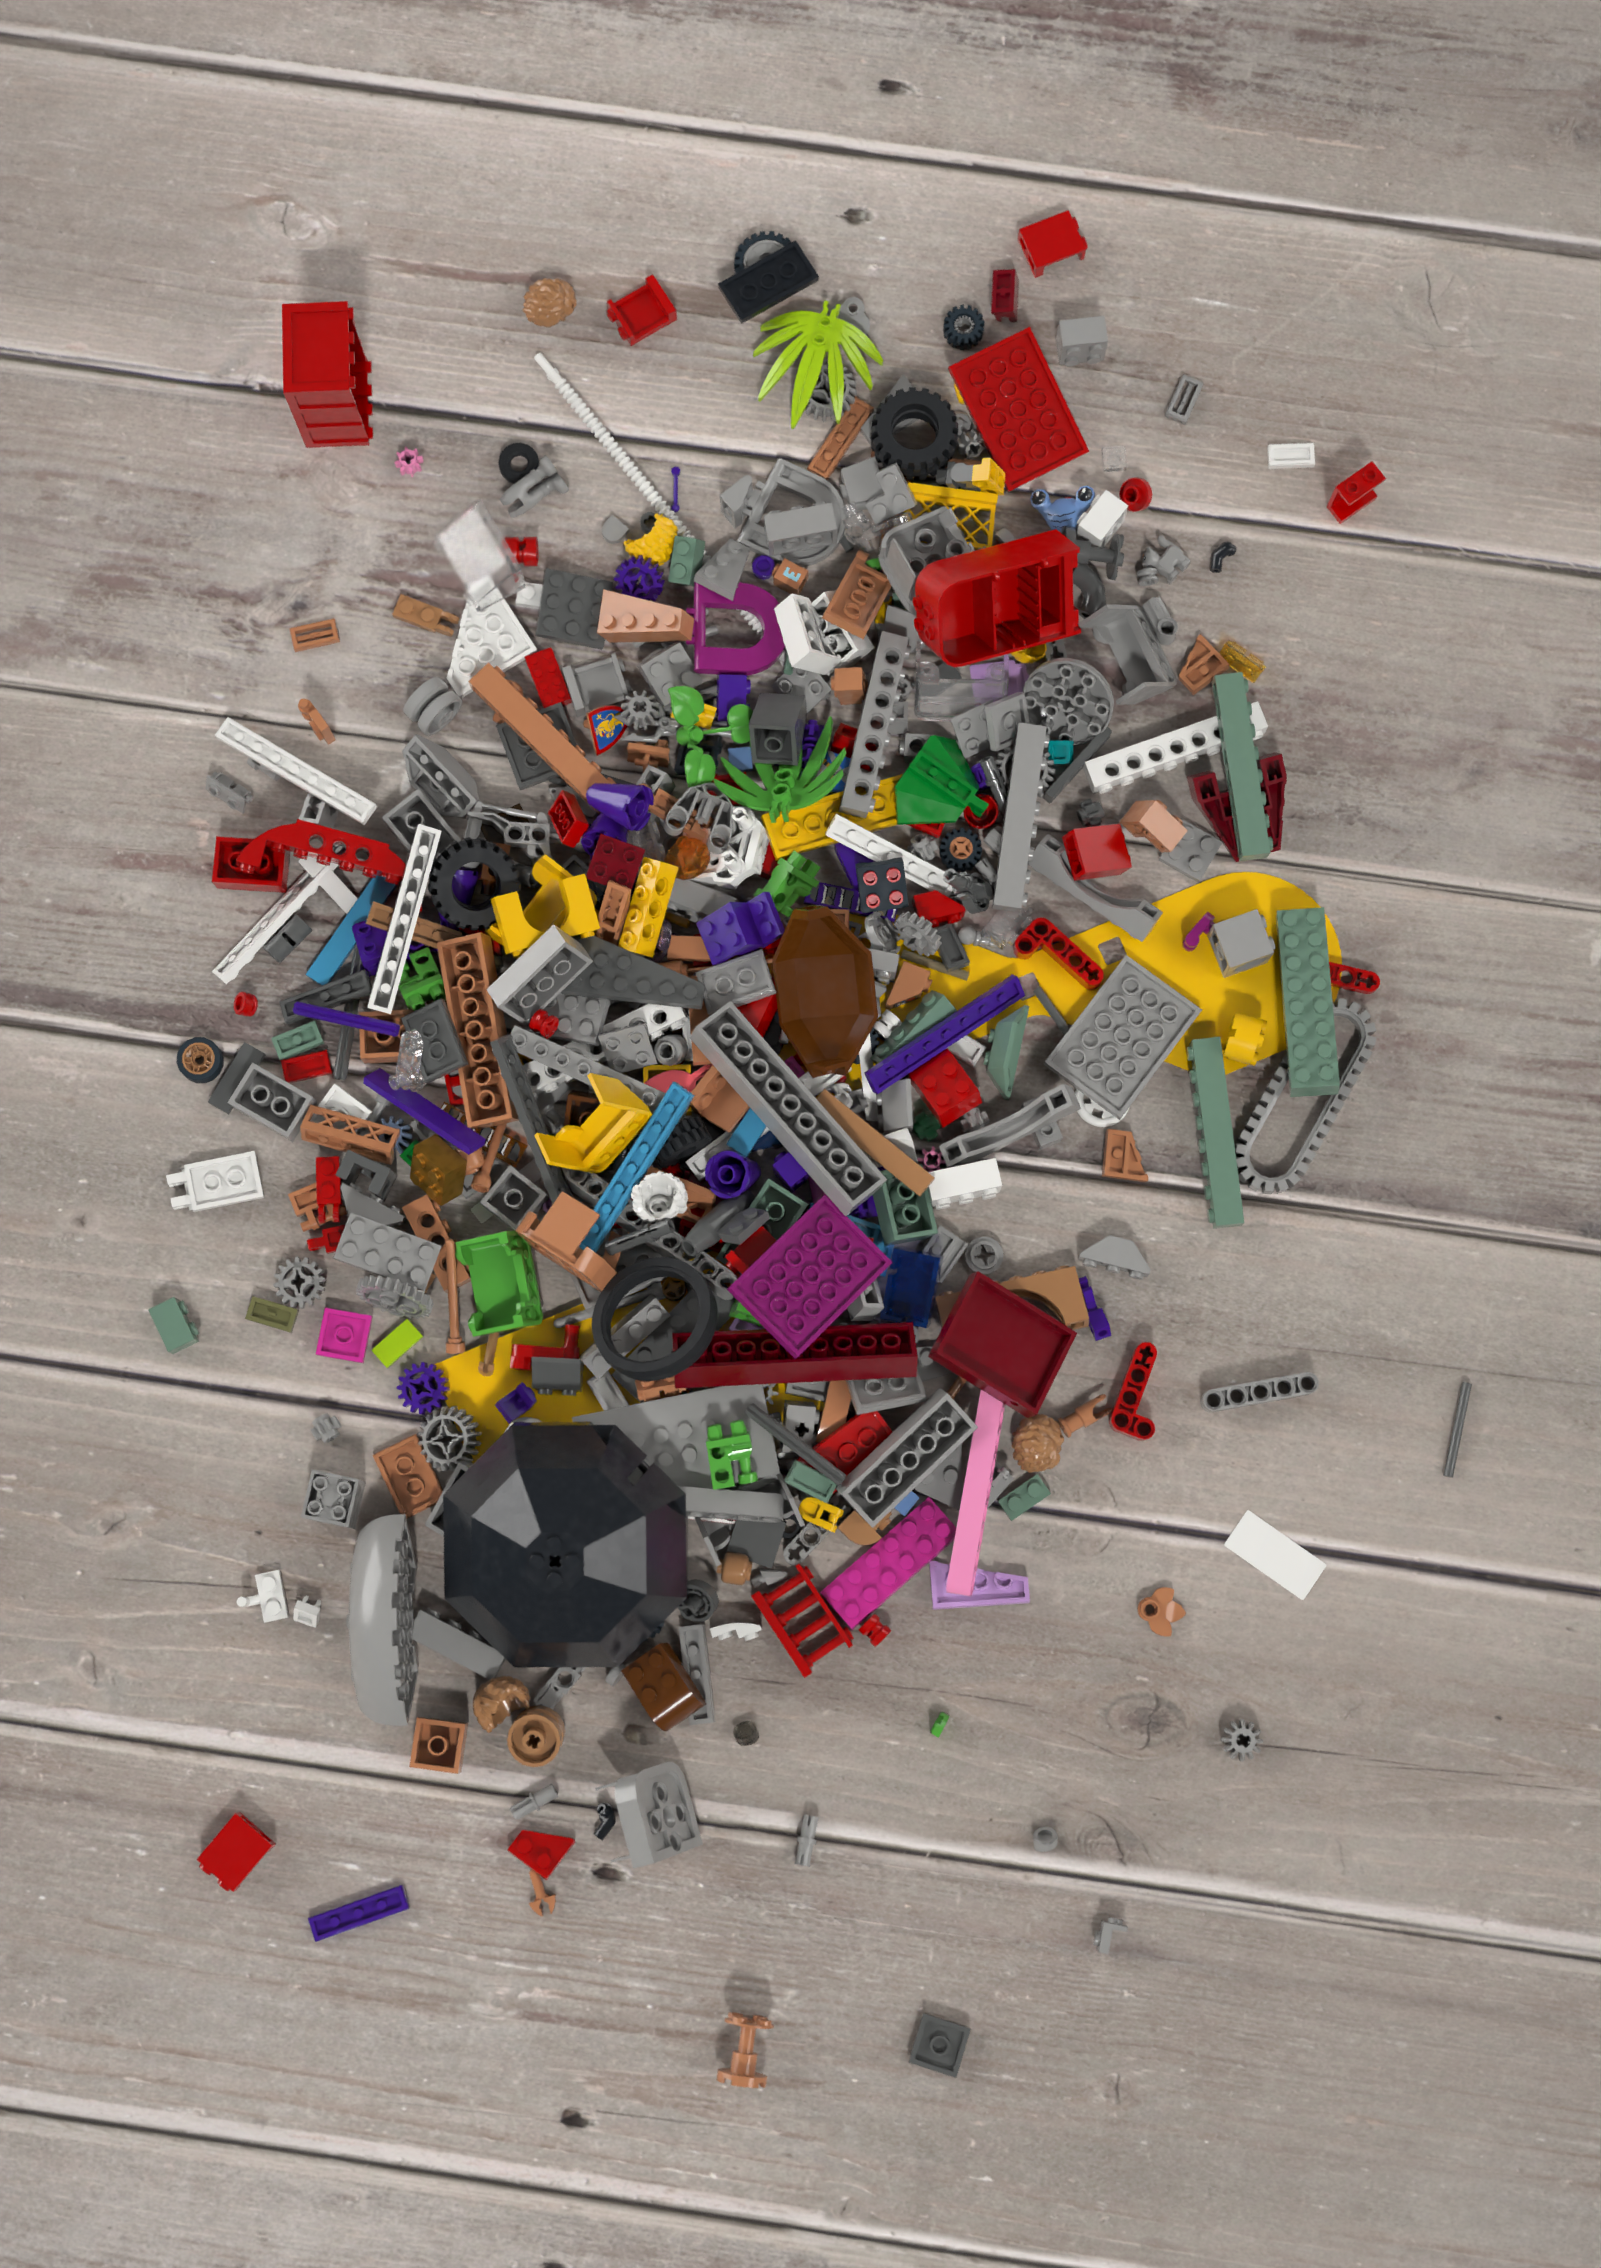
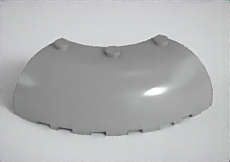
M405 1514L377 1518L365 1525L358 1534L353 1561L350 1565L349 1614H347L346 1625L349 1629L351 1679L354 1682L359 1708L369 1719L391 1726L408 1725L419 1673L415 1645H412V1630H414L412 1594H414L417 1563Z

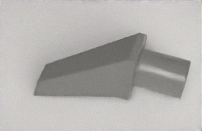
M759 1569L761 1573L751 1578L754 1587H757L764 1582L770 1585L788 1580L790 1576L783 1570Z

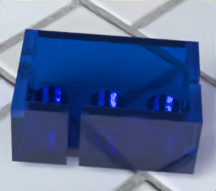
M899 1246L893 1248L891 1259L893 1263L890 1265V1269H897V1273L891 1272L888 1274L883 1299L884 1309L881 1311L880 1319L901 1323L905 1320V1316L909 1318L906 1319V1323L913 1322V1326L928 1328L931 1324L944 1256Z

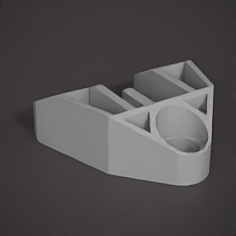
M705 783L689 787L668 812L663 828L669 835L677 836L681 834L696 803L700 804L695 816V820H698L699 824H708L711 814L715 810L717 813L710 828L706 845L710 852L721 854L726 850L731 840L733 805L728 797L715 786V783ZM712 790L717 794V796H713L709 794L707 791ZM676 819L681 827L672 828L668 821ZM718 837L723 840L724 845L717 847L712 843V839Z

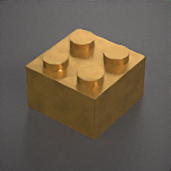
M434 1134L414 1146L410 1179L427 1193L430 1199L443 1206L462 1194L467 1161L437 1134Z

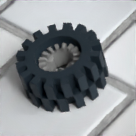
M964 304L960 305V309H957V306H955L953 311L949 310L947 317L945 316L944 338H947L949 345L953 343L952 347L955 349L958 345L960 350H964V346H967L969 350L972 348V345L976 347L978 341L981 342L985 325L983 315L981 313L978 314L977 308L971 310V305H968L967 309L964 308ZM962 324H967L970 329H966L963 332L958 327H961Z

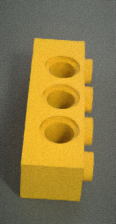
M647 857L643 858L619 947L653 958L679 867Z

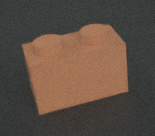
M835 668L834 676L831 677V690H834L835 698L839 699L841 705L862 704L868 687V680L863 668Z

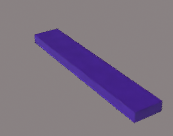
M379 1068L364 1077L363 1084L466 1154L470 1155L485 1145L486 1139L383 1069Z

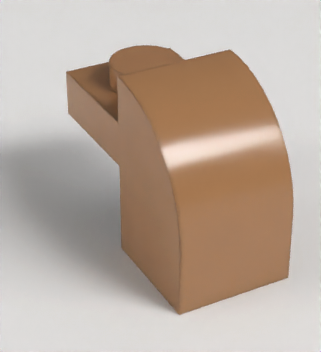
M854 1510L837 1528L847 1539L857 1545H872L882 1538L876 1530L879 1528L883 1531L891 1523L889 1517L892 1513L889 1512L872 1528Z

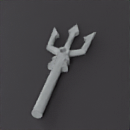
M659 704L660 708L657 711L660 712L659 720H655L654 725L658 726L653 737L637 736L634 732L620 741L656 743L664 732L668 731L674 735L683 726L675 718L667 717L662 705ZM621 714L613 716V718L626 724V719L622 718ZM711 726V729L721 728V727ZM731 730L706 735H719L731 738Z

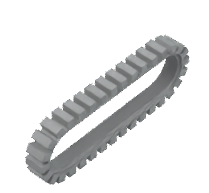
M1338 998L1335 1005L1333 1003L1334 1016L1347 1018L1355 1025L1359 1034V1042L1339 1079V1093L1330 1095L1286 1174L1275 1178L1260 1175L1254 1170L1250 1162L1249 1153L1254 1140L1289 1080L1287 1054L1282 1058L1280 1066L1272 1076L1275 1080L1271 1079L1265 1089L1267 1092L1262 1094L1258 1101L1259 1104L1251 1114V1116L1258 1120L1250 1117L1244 1126L1251 1133L1246 1130L1240 1133L1237 1141L1242 1144H1236L1235 1153L1236 1156L1241 1157L1236 1158L1237 1169L1244 1168V1171L1238 1176L1243 1183L1251 1178L1252 1181L1248 1188L1255 1192L1261 1185H1263L1262 1194L1271 1195L1274 1192V1186L1277 1194L1285 1192L1289 1188L1288 1185L1292 1188L1300 1180L1296 1174L1302 1177L1306 1173L1309 1165L1302 1161L1308 1164L1313 1161L1316 1153L1312 1150L1317 1151L1323 1143L1322 1139L1330 1130L1328 1126L1334 1123L1338 1116L1336 1114L1344 1105L1343 1101L1348 1098L1351 1092L1349 1088L1355 1085L1359 1078L1357 1076L1363 1071L1365 1063L1373 1053L1368 1049H1372L1375 1046L1376 1037L1370 1036L1376 1032L1374 1022L1365 1024L1371 1016L1367 1010L1357 1014L1361 1006L1353 1001L1348 1008H1346L1347 999Z

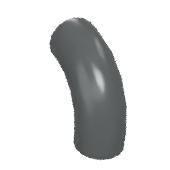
M1078 564L1073 573V584L1081 589L1083 593V602L1079 608V615L1086 619L1106 605L1105 587L1094 570L1086 564Z

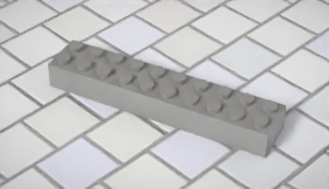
M731 1001L695 1027L690 1036L692 1042L845 1217L882 1187L887 1180Z

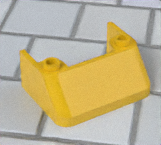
M589 1073L588 1078L601 1103L580 1127L566 1125L555 1136L536 1133L534 1136L548 1165L588 1173H599L605 1170L646 1126L652 1116L648 1105L619 1079Z

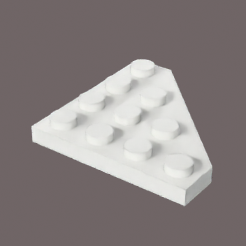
M489 575L469 587L458 638L456 639L452 654L451 666L447 674V681L460 698L473 692L468 681L488 662L493 667L498 666L503 672H506L524 661L525 656L538 652Z

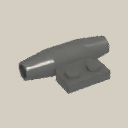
M747 1189L737 1197L725 1198L705 1214L689 1231L681 1242V1246L688 1255L695 1256L721 1239L723 1242L742 1244L770 1219L768 1211L749 1208L755 1196Z

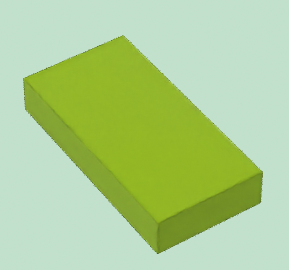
M406 1319L371 1351L388 1369L419 1342L423 1335Z

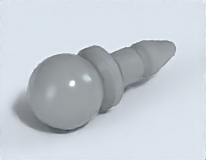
M965 926L958 932L960 942L965 945L973 944L977 946L979 943L992 948L1002 946L996 939L984 935L981 936V931H975L970 926Z

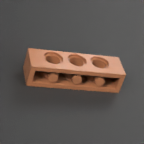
M427 1194L402 1207L416 1237L430 1242H434L438 1237H443L445 1242L451 1239L448 1233L452 1230L447 1220H441L438 1214L441 1211L439 1204L430 1199ZM426 1217H434V1224L431 1227H423V1220ZM444 1244L440 1249L433 1270L443 1290L448 1293L447 1269L444 1268L446 1260ZM456 1258L457 1288L469 1283L471 1277L469 1266L463 1265Z

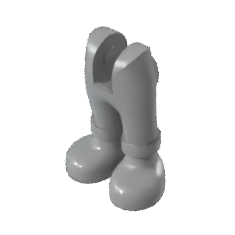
M544 456L540 459L538 468L531 470L529 474L508 488L501 496L500 501L503 505H508L517 498L520 499L508 509L511 518H514L529 511L543 497L549 495L550 491L556 490L561 494H565L569 491V488L558 475L556 468L549 458ZM549 476L544 482H541L536 488H534L530 492H527L535 484H538L540 481H542V478Z

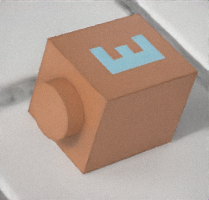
M784 558L781 565L777 564L772 572L774 586L790 594L799 595L809 579V571Z

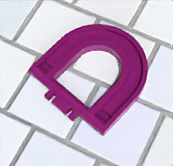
M694 582V608H686V612L694 618L692 640H686V644L694 645V672L698 674L748 676L760 673L771 667L780 658L785 648L774 610L780 603L764 589L748 583L739 582L734 600L732 601ZM706 608L738 609L750 612L762 625V639L756 645L745 649L706 647Z

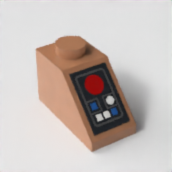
M904 961L886 1002V1008L891 1010L921 998L923 992L927 993L932 983V980L929 979L930 971Z

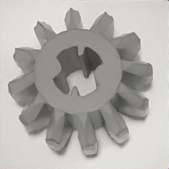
M645 690L641 696H638L637 691L633 692V698L626 695L625 700L627 703L621 704V709L624 710L621 713V717L626 719V725L630 726L634 723V730H638L639 725H642L643 729L646 730L647 723L654 726V718H659L660 712L657 711L660 706L658 702H654L655 696L650 695L647 697ZM638 708L639 710H642L644 708L645 712H636V709Z
M1240 1719L1239 1728L1234 1721H1231L1230 1726L1233 1730L1223 1729L1226 1734H1229L1228 1738L1221 1737L1222 1742L1229 1743L1223 1747V1750L1227 1752L1233 1749L1229 1757L1234 1759L1238 1754L1239 1761L1241 1762L1245 1760V1753L1250 1760L1254 1759L1251 1750L1260 1753L1261 1749L1256 1747L1255 1744L1263 1743V1739L1255 1738V1736L1259 1735L1261 1730L1255 1729L1252 1731L1254 1727L1253 1722H1249L1245 1728L1244 1719ZM1238 1735L1247 1736V1741H1244L1247 1743L1245 1746L1237 1744L1236 1740H1239L1237 1738Z

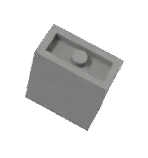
M615 652L611 653V658L573 670L571 666L562 668L577 717L587 715L586 713L601 706H616L625 703L626 695L629 696L628 693L632 692L629 680L623 679L622 672H625L623 661L621 658L617 659Z

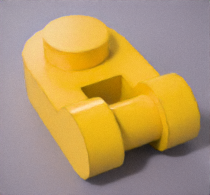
M813 1497L805 1498L799 1505V1512L804 1520L830 1532H836L838 1527L836 1523L839 1517L842 1518L844 1510ZM824 1510L830 1513L827 1521L820 1519Z

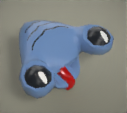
M1082 486L1076 492V499L1065 497L1050 503L1048 493L1044 489H1037L1032 493L1030 501L1032 507L1042 514L1051 530L1057 529L1061 533L1064 526L1074 528L1077 526L1078 519L1086 512L1094 500L1095 492L1089 486Z

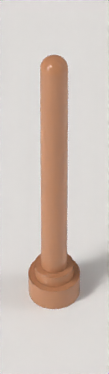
M507 1123L496 1126L481 1172L473 1177L471 1188L478 1192H489L492 1184L490 1172Z
M448 1239L445 1242L450 1337H448V1342H446V1353L457 1354L465 1352V1341H462L459 1332L455 1242L453 1239Z

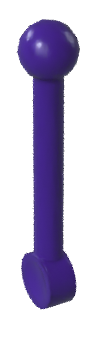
M673 467L671 470L674 476L673 505L671 510L676 513L680 510L678 505V476L680 475V469Z

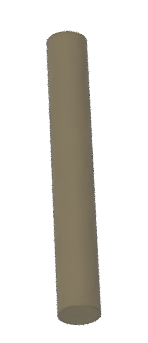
M905 949L901 955L902 959L967 981L970 972L962 969L947 973L942 962Z

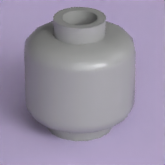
M679 1035L663 1036L655 1044V1057L663 1065L672 1066L679 1064L685 1060L688 1053L687 1042Z

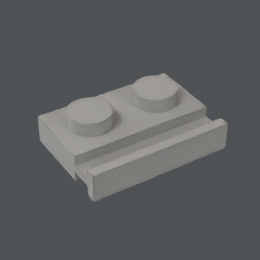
M940 1225L937 1229L938 1233L932 1236L913 1265L942 1284L969 1244Z

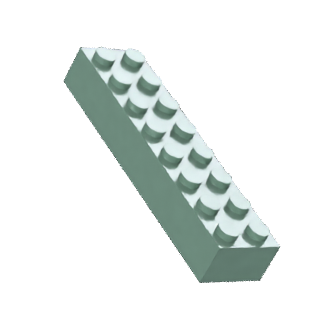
M1324 907L1277 910L1276 930L1290 1097L1336 1095L1339 1093L1340 1081Z

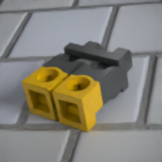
M982 458V463L979 465L948 462L947 468L937 470L936 482L939 485L944 484V487L1003 495L1005 472L991 458Z

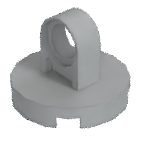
M874 912L867 916L865 919L866 932L857 938L860 941L863 938L869 939L871 942L870 949L897 954L900 951V946H897L896 942L900 939L898 938V933L894 931L895 927L888 918L883 920L880 917L882 914L880 912Z

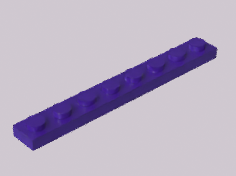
M1012 974L864 1072L872 1092L879 1094L1023 998L1025 993L1018 977Z

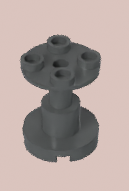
M1064 526L1061 533L1080 547V553H1077L1078 563L1087 564L1089 560L1107 563L1106 574L1108 580H1116L1118 566L1122 567L1124 561V553L1120 552L1124 542V535L1115 534L1109 549L1092 547L1090 541L1076 539L1074 527Z

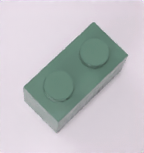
M675 536L668 582L694 587L695 574L702 568L705 541Z
M172 1297L148 1309L169 1353L175 1354L199 1342L196 1336L199 1334V1331L193 1321L189 1322L186 1315L189 1313V1310L183 1300L179 1301V1299Z

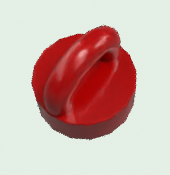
M246 992L238 993L234 1000V1011L238 1015L253 1016L258 1007L256 996Z

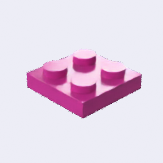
M325 1308L315 1355L364 1364L373 1316Z

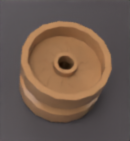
M537 1705L524 1709L516 1717L508 1732L507 1743L510 1753L522 1765L530 1767L546 1765L554 1759L563 1744L565 1737L564 1722L559 1714L549 1707Z

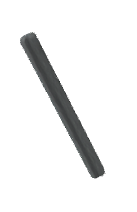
M357 944L354 947L350 975L365 970ZM360 998L345 1003L344 1012L357 1015ZM341 1025L333 1077L337 1080L347 1079L354 1027Z

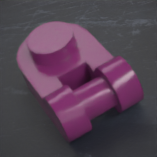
M1209 912L1200 919L1183 941V948L1186 951H1193L1199 943L1200 935L1203 932L1207 935L1213 924H1215L1213 922L1215 917Z

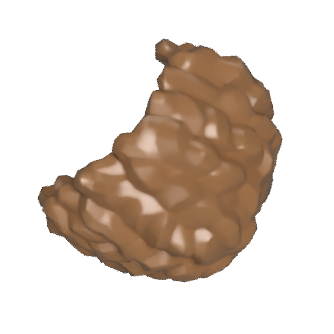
M538 279L533 285L529 286L530 291L524 295L526 302L523 303V312L526 314L528 321L533 322L537 326L549 328L560 321H565V318L573 313L577 305L573 287L561 279Z
M1043 1414L1023 1418L1019 1423V1427L1012 1433L1014 1438L1011 1446L1015 1449L1013 1452L1014 1460H1018L1021 1470H1026L1029 1473L1053 1469L1060 1461L1059 1452L1064 1442L1059 1422Z
M511 1676L492 1678L481 1684L474 1694L473 1713L477 1717V1721L482 1726V1729L490 1733L497 1727V1724H501L505 1720L506 1716H511L513 1711L524 1707L529 1709L530 1696L528 1688L521 1680Z

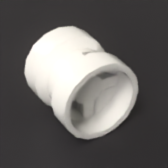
M886 1009L882 1014V1018L876 1021L873 1028L878 1037L886 1041L891 1036V1032L899 1027L902 1022L896 1015Z

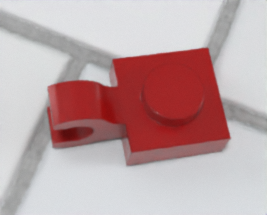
M345 1225L322 1229L323 1237L307 1240L308 1249L315 1251L325 1247L327 1254L334 1253Z

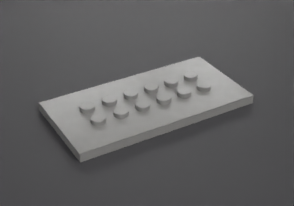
M763 1384L721 1386L572 1417L573 1422L591 1421L593 1425H617L647 1455L644 1461L649 1466L655 1463L678 1486L713 1488L706 1446L708 1426L721 1424L723 1436L732 1434L730 1422L743 1419L746 1429L750 1431L751 1471H756L758 1478L781 1474L773 1435L745 1413L748 1406L754 1403L768 1414ZM738 1460L731 1461L735 1483L739 1482L738 1474L742 1473ZM636 1468L628 1479L635 1485L643 1473Z

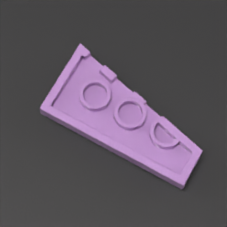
M932 1560L929 1562L933 1610L1030 1603L1028 1577L977 1569L972 1596L947 1593L946 1591L950 1564L938 1563Z

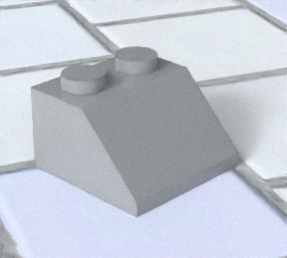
M904 1079L895 1082L877 1094V1105H882V1114L878 1115V1129L883 1128V1135L903 1128H908L909 1133H912L911 1079Z

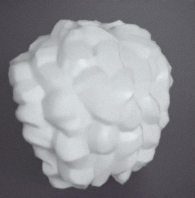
M661 1171L646 1175L643 1181L632 1188L633 1210L643 1221H648L649 1223L661 1222L667 1218L671 1219L677 1216L678 1213L683 1214L687 1210L688 1193L685 1185L680 1181V1178L674 1177L671 1173Z

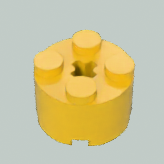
M1235 1013L1228 1032L1229 1035L1225 1043L1223 1057L1255 1066L1259 1054L1258 1050L1261 1048L1264 1040L1267 1021Z

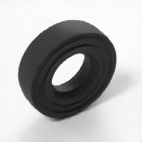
M524 443L508 445L499 457L500 473L508 482L515 484L529 474L531 470L538 468L539 457L536 451ZM522 456L527 459L528 465L525 470L514 471L511 468L510 463L514 457Z

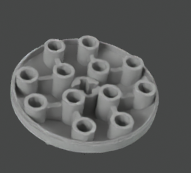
M1071 658L1049 660L1038 666L1030 674L1023 688L1029 723L1047 726L1046 734H1050V736L1056 737L1058 740H1073V745H1081L1092 741L1099 733L1104 732L1113 715L1114 698L1107 680L1094 667L1080 660Z

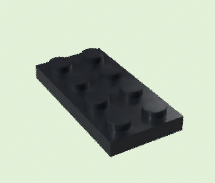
M795 240L718 283V288L740 323L743 324L819 281V276Z

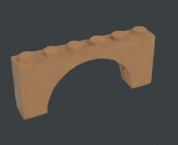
M1064 1265L1057 1267L1055 1271H1037L1028 1277L1014 1276L1009 1281H995L1019 1297L1030 1298L1043 1303L1058 1316L1062 1324L1072 1330L1088 1327L1089 1316L1075 1266L1069 1267ZM947 1291L935 1297L941 1328H943L960 1292L953 1293L952 1291Z

